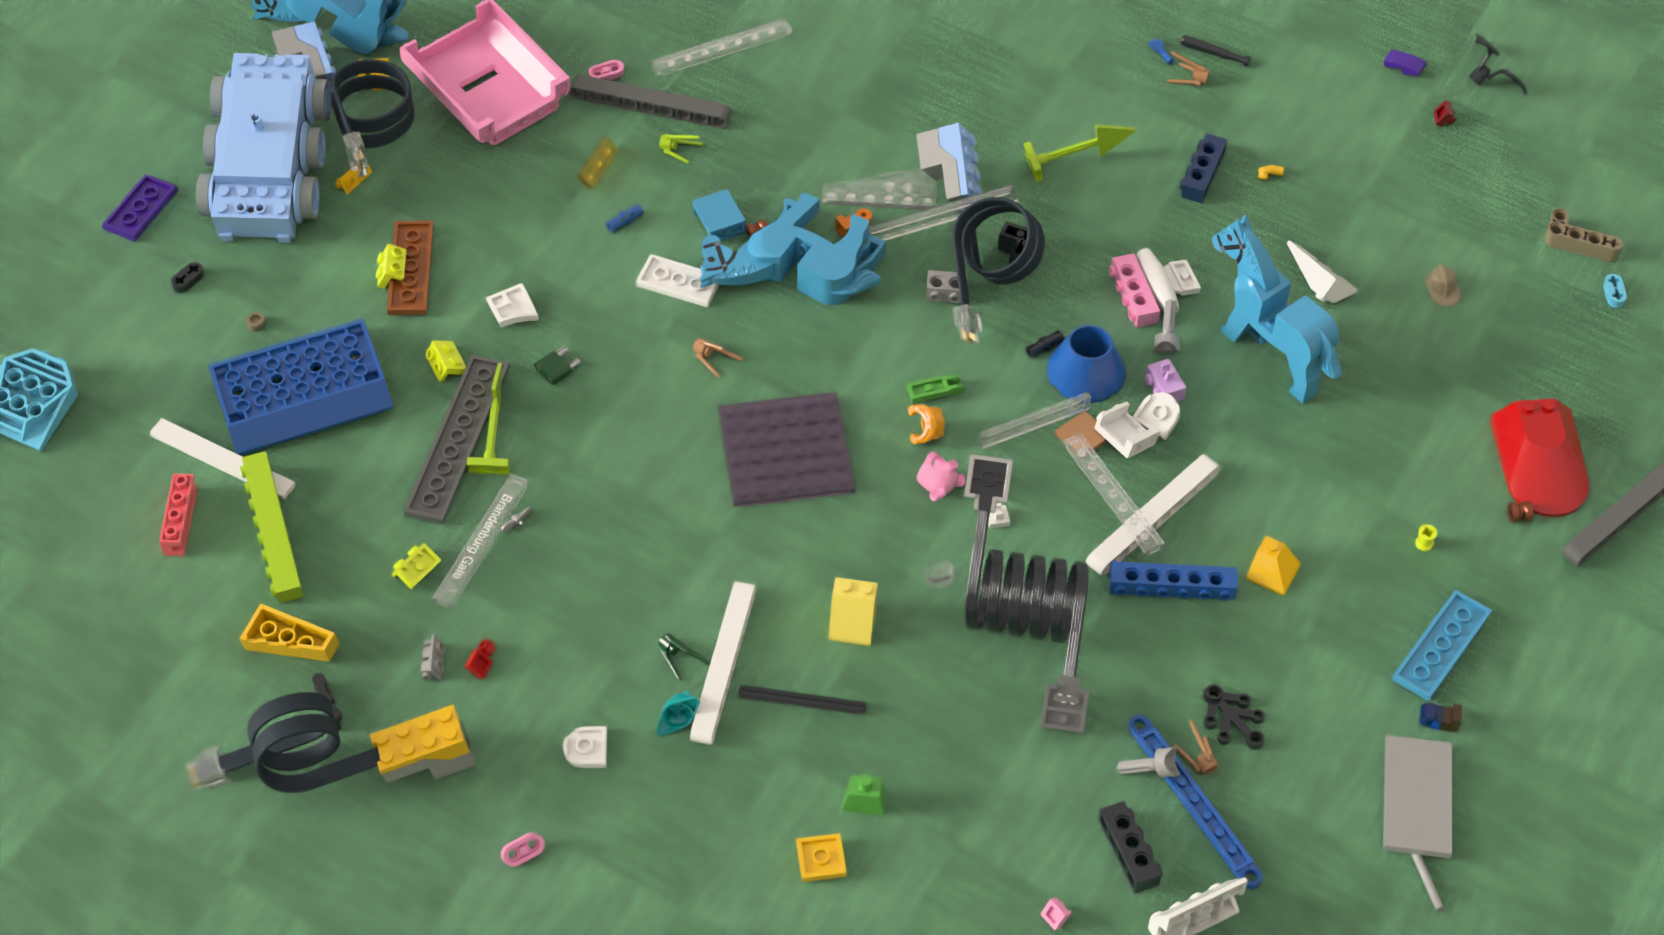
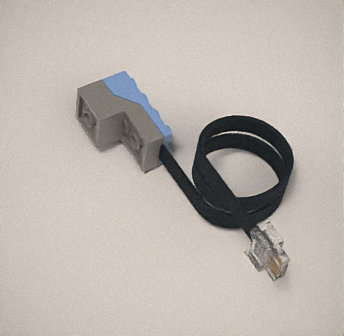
M315 21L272 31L276 54L283 57L284 54L309 55L316 79L329 80L331 86V106L343 136L350 168L352 171L356 170L358 177L368 175L365 148L381 147L394 142L409 130L414 121L415 111L411 85L407 75L398 66L376 59L354 61L344 65L336 72L334 66H330L332 64L331 56L329 53H326L328 51L325 40L321 41L323 39L321 28L316 27ZM364 73H380V74H386V75L392 76V77H394V78L397 79V80H395V79H393V78H390V77H387V76H381V75H365V76H359V77L353 78V79H351V80H348V81L345 82L344 84H342V83H343L345 80H347L348 78L353 77V76H355V75L364 74ZM364 89H386L404 98L394 110L372 119L351 118L345 114L342 102L347 96ZM397 122H399V123H398L397 125H395L394 127H392V128H390V129H388V130H386V131H384V132H381V133L371 134V135H361V134H360V133H371V132L381 131V130H384V129H386V128H389V127H391L392 125H394V124H396Z
M958 122L916 135L921 170L935 181L944 179L946 199L958 209L963 210L955 221L952 233L961 306L953 307L952 311L954 327L960 330L961 340L966 341L972 346L979 344L978 332L982 331L980 312H974L970 307L964 259L973 270L988 281L1002 285L1012 284L1026 278L1037 268L1044 253L1045 237L1039 221L1017 202L1003 197L981 199L983 198V192L979 186L981 176L977 169L978 155L974 148L976 139L974 134L970 133ZM1016 212L1023 214L1027 224V240L1020 255L1003 268L983 270L979 258L976 228L987 218L999 213Z

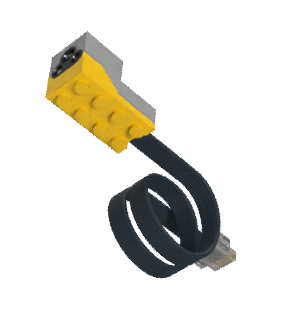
M298 692L270 700L256 709L247 724L249 746L225 754L222 748L216 745L199 751V758L185 763L190 786L193 790L207 786L211 791L230 784L231 779L228 778L226 773L255 763L260 780L269 788L283 793L310 791L377 766L384 780L388 783L427 768L431 771L434 779L437 780L477 765L466 727L454 705H450L369 734L374 746L373 749L326 766L296 775H282L268 770L264 766L279 771L304 769L326 760L338 750L341 739L331 702L326 696L315 692ZM303 710L324 712L322 715L304 714L278 721L264 729L256 738L259 730L265 724L282 715ZM326 733L329 734L324 740L309 748L297 752L283 753L315 741Z

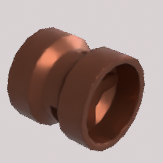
M765 219L758 220L755 224L745 225L748 239L755 232L768 226Z
M1523 501L1521 504L1516 502L1508 503L1507 515L1510 523H1517L1519 520L1525 522L1533 520L1534 510L1531 501Z

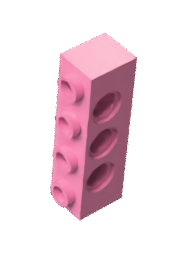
M1135 254L1112 258L1109 273L1115 279L1116 290L1122 295L1123 305L1127 306L1130 321L1134 322L1136 328L1157 324L1159 322L1160 309Z

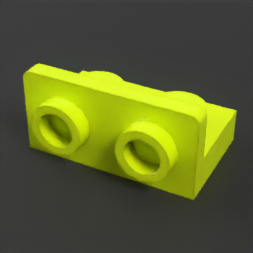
M425 543L420 547L415 545L407 553L409 557L405 561L401 558L393 566L395 570L391 575L393 577L397 575L410 589L441 562V559Z

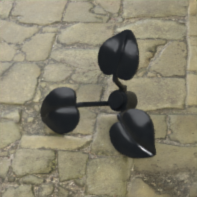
M1477 33L1475 43L1487 47L1488 54L1469 77L1480 86L1486 78L1490 80L1492 77L1502 73L1515 81L1522 88L1524 96H1526L1527 90L1525 85L1509 70L1500 69L1491 75L1489 74L1491 70L1485 63L1492 53L1498 57L1499 52L1486 38Z

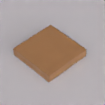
M1085 410L1055 430V436L1080 459H1084L1108 442L1095 429L1097 421Z

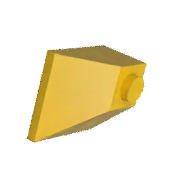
M1265 536L1256 552L1246 580L1285 596L1301 563L1285 543Z

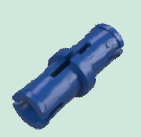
M636 204L627 211L619 212L618 216L606 222V227L612 233L624 225H629L632 220L644 214L642 207ZM630 215V216L627 217L626 219H624V220H622L621 222H619V220H621V219L625 218L626 216Z

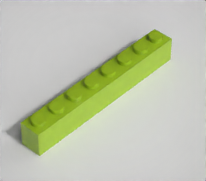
M264 451L242 457L243 466H240L242 477H247L248 482L244 483L247 495L251 494L252 497L248 502L251 512L255 511L256 516H252L255 528L260 529V533H257L259 544L264 545V550H261L263 561L268 562L269 567H265L268 580L272 579L273 584L270 585L272 596H277L279 604L302 598L304 595L267 453Z

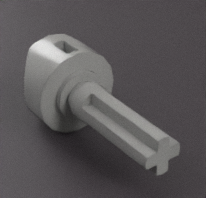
M1172 299L1165 301L1163 332L1155 335V354L1166 351L1180 354L1181 337L1174 334L1177 301H1172Z
M1158 748L1155 752V757L1119 761L1117 770H1119L1120 775L1157 771L1160 778L1177 777L1180 775L1175 763L1177 748Z

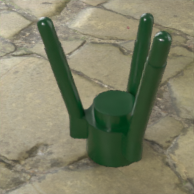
M670 633L664 634L658 642V645L662 648L660 654L666 659L679 681L682 678L669 654L675 655L681 650L710 665V661L681 643Z

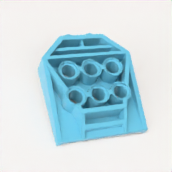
M34 348L4 358L0 365V435L36 449L39 452L43 450L78 396L73 373L64 358H55L45 350L38 351Z

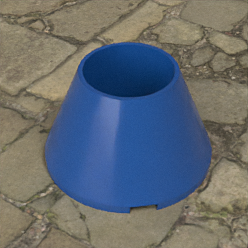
M1084 325L1073 330L1053 351L1047 364V376L1051 385H1054L1060 391V394L1067 399L1080 403H1098L1107 400V397L1114 393L1117 394L1121 390L1126 379V365L1106 330L1094 325Z

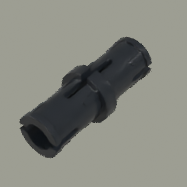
M1056 330L1046 337L1042 336L1037 342L1025 347V351L1030 358H1033L1041 352L1051 350V347L1063 342L1064 335L1060 330Z

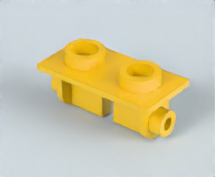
M365 157L361 159V173H359L355 162L352 168L336 179L335 186L338 189L343 188L346 195L372 173Z

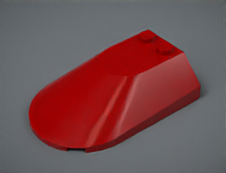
M1554 398L1515 401L1493 413L1490 424L1506 484L1514 500L1518 504H1521L1523 501H1531L1534 513L1547 517L1565 516L1578 510L1579 506L1583 504L1588 496L1590 483L1571 409Z

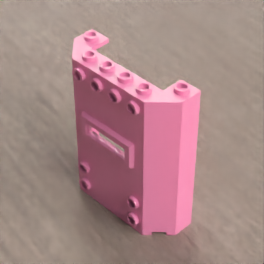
M485 0L476 5V19L467 22L460 28L451 31L449 34L422 47L420 50H418L417 41L414 39L400 47V55L403 63L479 142L484 143L486 141L491 145H497L556 111L560 105L558 103L563 95H567L570 91V77L494 0ZM493 70L497 73L494 77L467 92L463 89V87Z

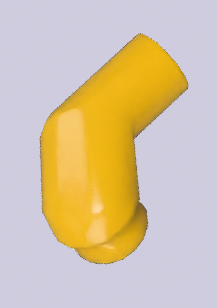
M1275 165L1261 167L1258 170V178L1267 180L1268 174L1283 176L1284 167Z

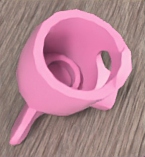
M935 451L928 454L917 475V481L930 492L929 497L932 501L942 499L954 487H963L966 479L964 474L958 475L956 469L959 464L955 459L946 462Z

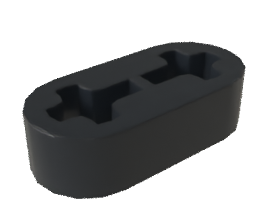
M198 262L189 263L171 279L173 290L176 293H185L204 277L202 265Z

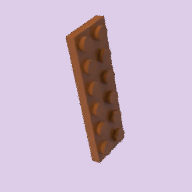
M395 221L393 245L406 249L404 279L400 281L391 278L389 281L388 315H427L434 232L433 221Z

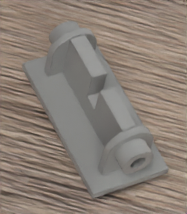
M434 634L432 635V640H426L423 644L422 659L427 661L422 662L420 675L423 680H430L431 677H435L438 681H441L444 670L443 654L445 653V646Z

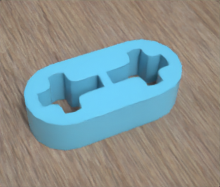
M1617 274L1607 275L1603 283L1607 303L1613 308H1621L1627 298L1623 280Z

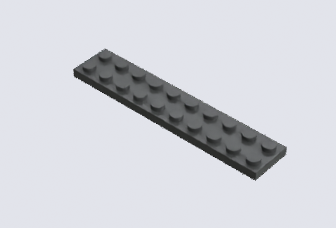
M471 355L405 506L404 516L444 524L468 468L467 458L473 456L490 416L493 403L492 384L497 365L502 363L503 385L510 369L508 362Z

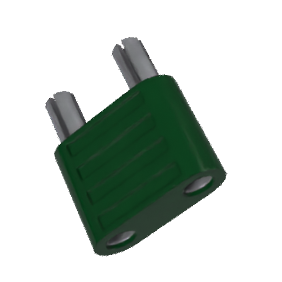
M564 346L556 352H550L535 362L534 367L553 385L570 374L573 368L581 364L579 358H576L567 363L561 357L568 352V348Z

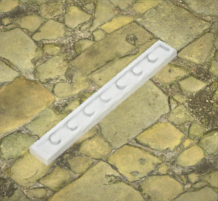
M163 418L150 431L151 437L244 482H248L247 477H242L240 466H243L242 456ZM272 471L278 497L285 500L296 484L294 481Z

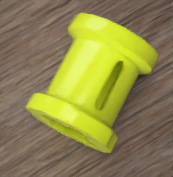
M1425 524L1419 528V536L1415 541V545L1422 551H1430L1434 546L1437 530L1432 525Z

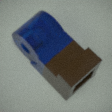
M1424 703L1420 706V725L1436 730L1458 732L1462 719V705L1453 704V707L1439 706L1435 703Z

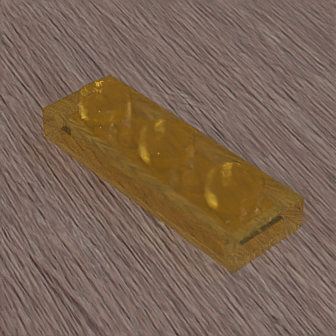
M607 136L602 138L577 175V178L589 190L595 187L619 151Z

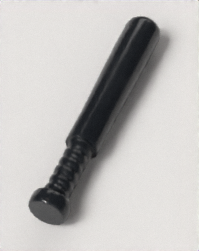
M1183 35L1181 38V45L1224 59L1229 58L1243 63L1245 67H1248L1250 64V56L1244 57L1232 53L1230 50L1188 35Z

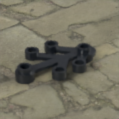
M1216 684L1206 687L1203 692V698L1208 703V711L1204 719V727L1209 730L1216 727L1217 718L1215 713L1218 706L1223 715L1221 731L1218 733L1217 741L1221 745L1229 744L1231 739L1229 732L1230 722H1232L1245 736L1246 744L1250 749H1260L1264 744V734L1258 730H1251L1240 717L1249 718L1253 723L1260 724L1264 720V712L1260 709H1245L1249 707L1251 701L1250 696L1247 694L1225 693ZM1226 702L1237 703L1240 708L1231 707ZM1254 715H1260L1261 718H1256ZM1208 720H1211V721H1213L1214 723H1213V724H1210V723H1208L1207 721H1208Z

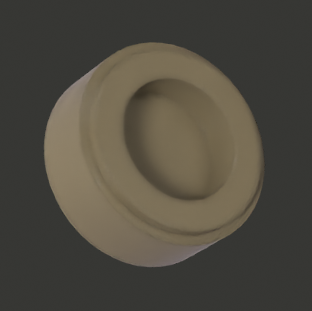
M261 312L250 313L246 317L247 328L251 331L264 329L266 326L264 314Z

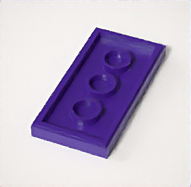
M145 174L102 224L103 229L136 242L178 192L177 186Z

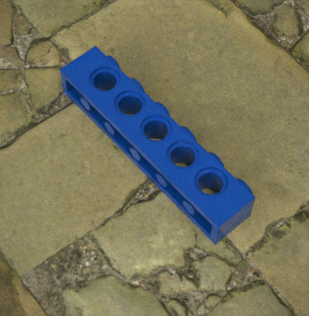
M1111 561L1109 594L1179 597L1183 599L1200 598L1204 600L1221 599L1224 601L1236 599L1238 590L1237 567Z

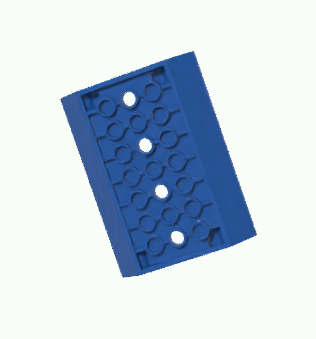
M362 318L208 364L235 452L238 455L247 454L394 408L382 369ZM354 355L360 356V358L356 360L351 359V357ZM315 367H321L319 371H312ZM276 379H283L280 383H273ZM236 391H243L240 395H234Z

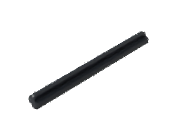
M741 685L739 688V697L856 714H865L866 702L748 685Z

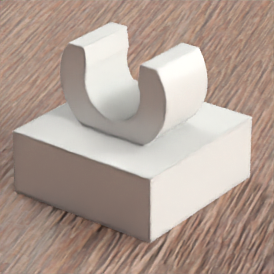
M996 504L995 513H990L989 529L1010 526L1006 505Z

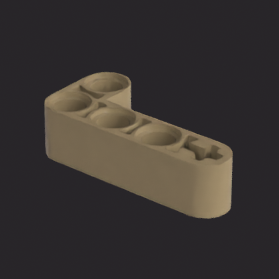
M1562 208L1553 210L1544 238L1548 246L1607 262H1615L1618 259L1623 246L1621 239L1568 225L1569 213Z

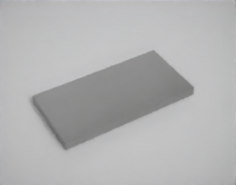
M1386 735L1383 850L1451 858L1452 743Z

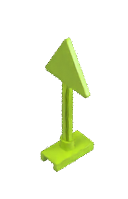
M1096 125V138L1036 155L1029 141L1023 143L1026 151L1025 157L1035 181H1043L1041 165L1097 145L1099 155L1103 156L1136 131L1135 128Z
M502 363L497 365L492 384L493 403L490 410L486 451L483 458H467L469 473L510 475L509 459L496 458L495 452L499 411H501Z

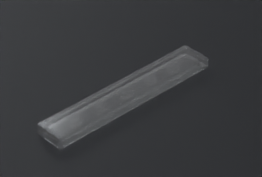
M1086 392L981 431L979 445L982 449L1081 413L1084 410H1089L1091 396Z

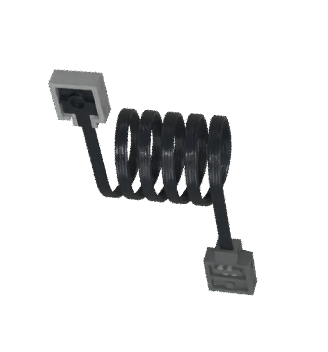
M970 454L964 497L975 499L973 509L978 511L966 591V626L969 630L980 631L986 620L987 629L990 633L1001 634L1008 620V631L1011 636L1022 637L1026 632L1028 622L1029 633L1032 639L1043 640L1047 635L1049 625L1053 642L1065 643L1069 635L1064 675L1058 676L1057 685L1046 684L1040 727L1084 733L1090 690L1080 689V678L1075 676L1088 591V564L1075 561L1072 564L1067 581L1066 560L1053 558L1045 583V557L1032 555L1023 586L1024 554L1011 552L1006 564L1000 596L1003 551L992 548L989 550L986 558L977 605L990 513H995L997 503L1007 504L1013 460Z

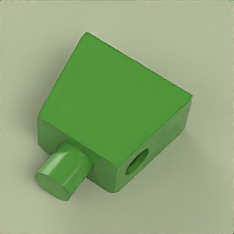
M862 774L861 776L852 775L845 790L842 811L884 816L887 794L883 780L873 778L869 774Z

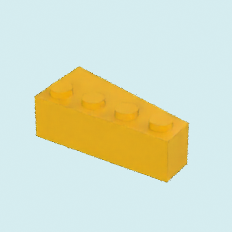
M261 603L239 638L245 650L330 662L340 645L334 632Z

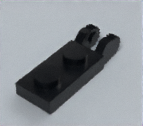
M316 673L312 678L315 692L326 696L330 700L337 728L341 730L339 721L343 719L339 708L334 709L333 707L335 700L332 692H329L327 680L322 673Z

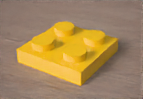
M840 833L796 838L802 882L847 877Z

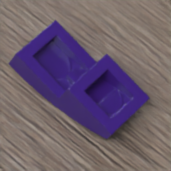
M1391 50L1384 60L1385 67L1401 68L1402 73L1406 75L1420 76L1427 62L1409 53Z

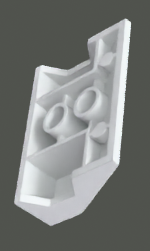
M1244 877L1229 880L1222 884L1216 883L1203 893L1197 892L1184 902L1174 903L1170 909L1164 912L1158 911L1154 913L1150 918L1148 930L1152 935H1195L1238 914L1240 910L1234 896L1237 894L1241 896L1245 893L1247 879Z

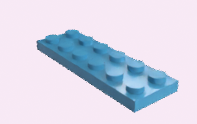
M1455 589L1395 671L1391 680L1423 699L1430 701L1490 617L1492 610Z

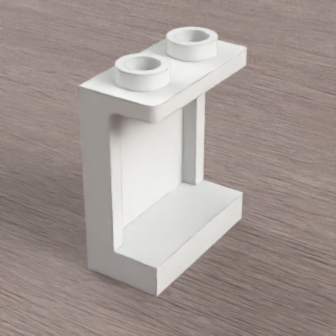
M1126 401L1115 405L1107 411H1102L1097 416L1095 429L1128 459L1154 446L1160 430L1156 426L1146 430L1127 412L1130 404Z

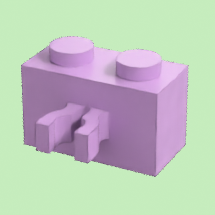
M1169 358L1147 365L1144 378L1146 384L1151 386L1153 394L1164 392L1171 395L1177 402L1185 399L1187 387Z

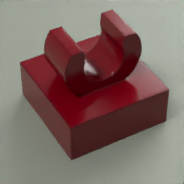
M1445 100L1434 110L1436 125L1442 127L1446 122L1453 124L1457 120L1453 117L1455 111L1450 101Z

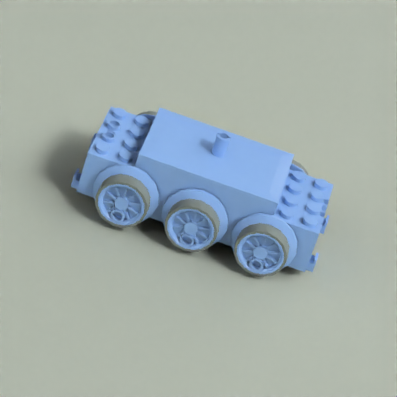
M234 53L231 71H228L226 77L214 76L211 82V112L213 117L221 118L219 125H206L203 137L204 160L207 166H214V171L212 174H199L196 185L197 210L200 216H211L221 241L233 242V237L277 238L279 243H290L291 238H295L296 225L301 224L304 218H317L319 211L320 192L317 177H304L303 174H308L310 169H323L326 152L323 128L310 126H313L316 120H329L330 82L328 79H316L309 55L284 54L283 57L275 54V57H269L268 54L264 56L254 53Z

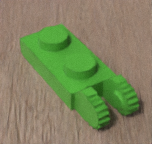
M959 374L943 375L906 384L912 404L949 396L950 394L954 396L962 393L965 387L961 383L958 384L961 380Z

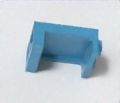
M728 189L692 201L693 213L699 216L708 232V236L715 235L720 241H724L746 233V220Z

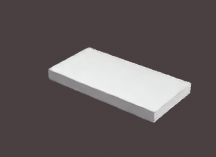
M650 254L636 280L637 287L704 307L710 305L720 284H712L700 288V277L702 276L700 268Z

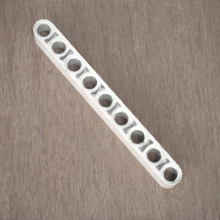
M1202 454L1092 551L1086 560L1088 566L1101 576H1105L1110 572L1111 561L1121 562L1213 480L1219 473L1221 466L1207 455Z
M735 581L701 694L700 704L690 734V741L707 745L713 744L755 598L756 585L738 581Z

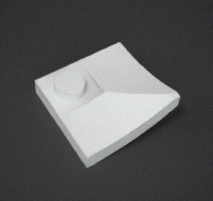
M522 283L486 297L487 303L501 328L518 322L539 320L538 314Z

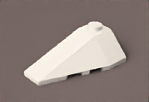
M1290 240L1288 241L1287 245L1310 288L1317 293L1315 296L1319 300L1336 303L1358 291L1346 279L1332 272L1331 268L1318 261L1315 256L1300 245Z

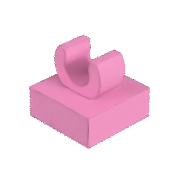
M1054 897L1049 900L1040 915L1054 930H1058L1072 912L1067 910L1063 902Z

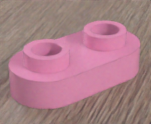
M610 60L590 67L588 74L590 77L612 80L624 74V64L619 60Z
M527 833L505 845L501 851V858L504 863L511 867L518 866L543 851L545 846L544 839L537 833ZM534 840V845L529 847V841ZM514 850V856L509 857V852Z

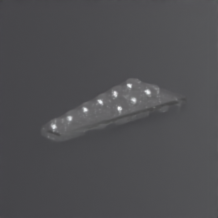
M916 167L913 171H894L878 174L870 179H865V177L858 178V181L849 183L841 181L824 184L822 204L936 211L937 181L923 172L921 167Z

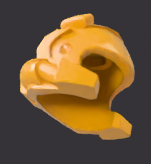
M923 404L911 405L908 408L910 416L917 413L922 415L921 425L923 434L921 436L911 434L910 441L912 443H928L932 439H938L944 435L945 419L941 408L928 407Z

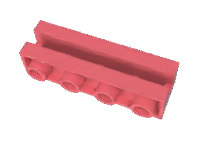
M173 474L159 540L164 556H185L198 491L197 484H194V474Z

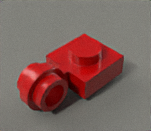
M483 639L479 643L478 649L473 650L464 666L479 680L485 678L493 663L488 656L492 655L496 649L494 642L490 639Z

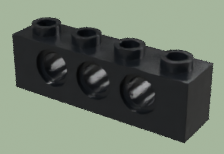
M1125 801L1101 808L1098 821L1134 894L1159 886L1163 873L1159 863H1155L1153 859V851L1150 845H1146L1143 839L1144 834L1141 827L1137 826L1134 821L1135 817L1132 809L1127 807ZM1119 826H1123V827H1125L1126 829H1120V828H1118V827H1119ZM1127 845H1134L1135 848H1130ZM1137 863H1142L1145 866H1138Z

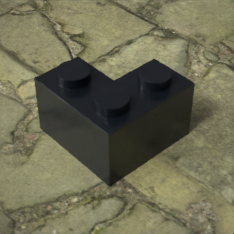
M1006 221L1001 229L998 250L1010 253L1009 264L1024 249L1027 240V228Z

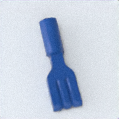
M1159 38L1148 42L1149 46L1160 53L1169 65L1174 63V59L1165 51L1164 43Z

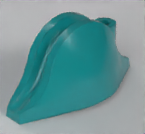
M691 691L677 693L668 699L662 708L656 734L664 736L688 726L695 717L700 699L692 696Z

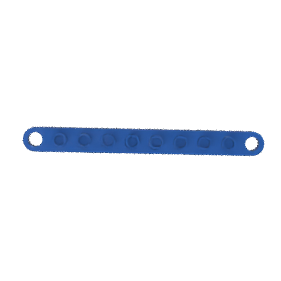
M1138 714L1131 717L1128 726L1129 731L1148 758L1155 757V752L1158 748L1170 747L1147 716ZM1137 722L1143 723L1145 728L1142 730L1136 729L1134 724ZM1175 755V763L1180 775L1177 777H1165V781L1236 878H1244L1249 873L1254 874L1257 880L1254 882L1248 881L1246 888H1258L1263 879L1261 870L1256 866L1252 857Z

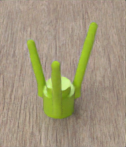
M663 134L659 143L660 149H664L663 154L671 155L686 164H689V160L672 152V150H676L678 143L703 145L702 142L681 140L700 139L698 135Z

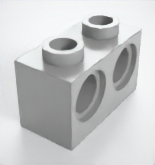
M928 270L926 301L960 303L957 272Z

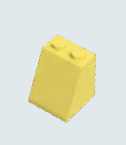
M835 578L828 640L865 646L871 645L877 612L878 583Z

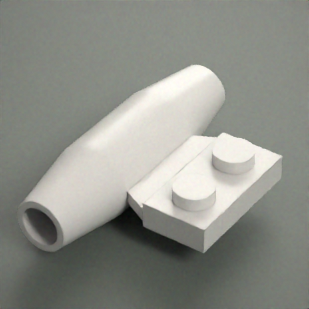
M1144 248L1137 252V261L1156 303L1163 312L1165 301H1168V299L1177 301L1176 313L1179 311L1180 307L1176 293L1183 296L1200 292L1201 287L1187 260L1169 262L1163 267L1149 248Z

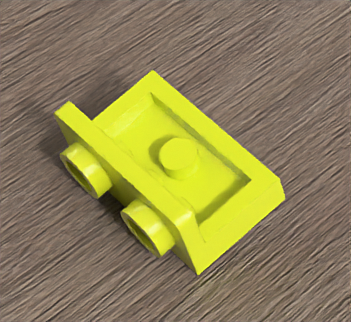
M388 244L383 253H379L377 258L379 268L376 272V278L378 279L377 287L385 289L391 278L400 281L404 279L406 249Z
M432 341L425 355L438 381L443 382L447 374L463 375L466 365L454 342Z

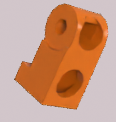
M865 208L857 210L855 215L870 221L871 228V211ZM841 214L835 217V230L842 238L849 231L850 217L852 215L844 217Z

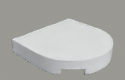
M1164 392L1155 393L1143 400L1133 418L1147 429L1156 426L1160 430L1159 436L1166 440L1180 418V407L1171 395Z
M607 726L579 727L565 737L563 753L571 765L578 768H606Z

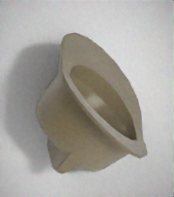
M1441 263L1432 272L1427 274L1425 282L1432 300L1438 305L1450 307L1459 302L1461 297L1455 272Z

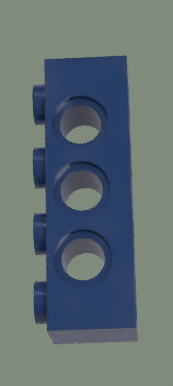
M1206 133L1204 139L1199 140L1198 152H1194L1191 159L1192 165H1188L1186 169V179L1182 178L1179 189H1182V198L1203 203L1225 154L1228 139Z

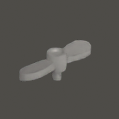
M527 507L519 515L514 514L510 521L502 525L501 530L507 533L516 524L523 526L524 522L522 519L528 516L533 509Z

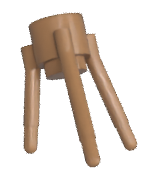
M1174 51L1171 52L1173 56L1189 64L1180 62L1179 66L1193 71L1192 78L1195 80L1168 79V83L1194 84L1200 86L1201 83L1206 84L1210 72L1209 69H1205L1204 66H1200Z
M698 338L693 345V351L697 353L695 357L701 360L717 378H720V374L704 358L705 356L709 357L713 350L740 361L744 360L743 357L726 351L724 347L708 342L703 338Z
M1190 720L1191 728L1203 751L1197 757L1198 762L1196 763L1177 744H1174L1173 747L1177 748L1178 753L1195 768L1197 773L1202 771L1204 775L1211 774L1218 769V762L1214 757L1207 737H1203L1202 740L1194 721Z

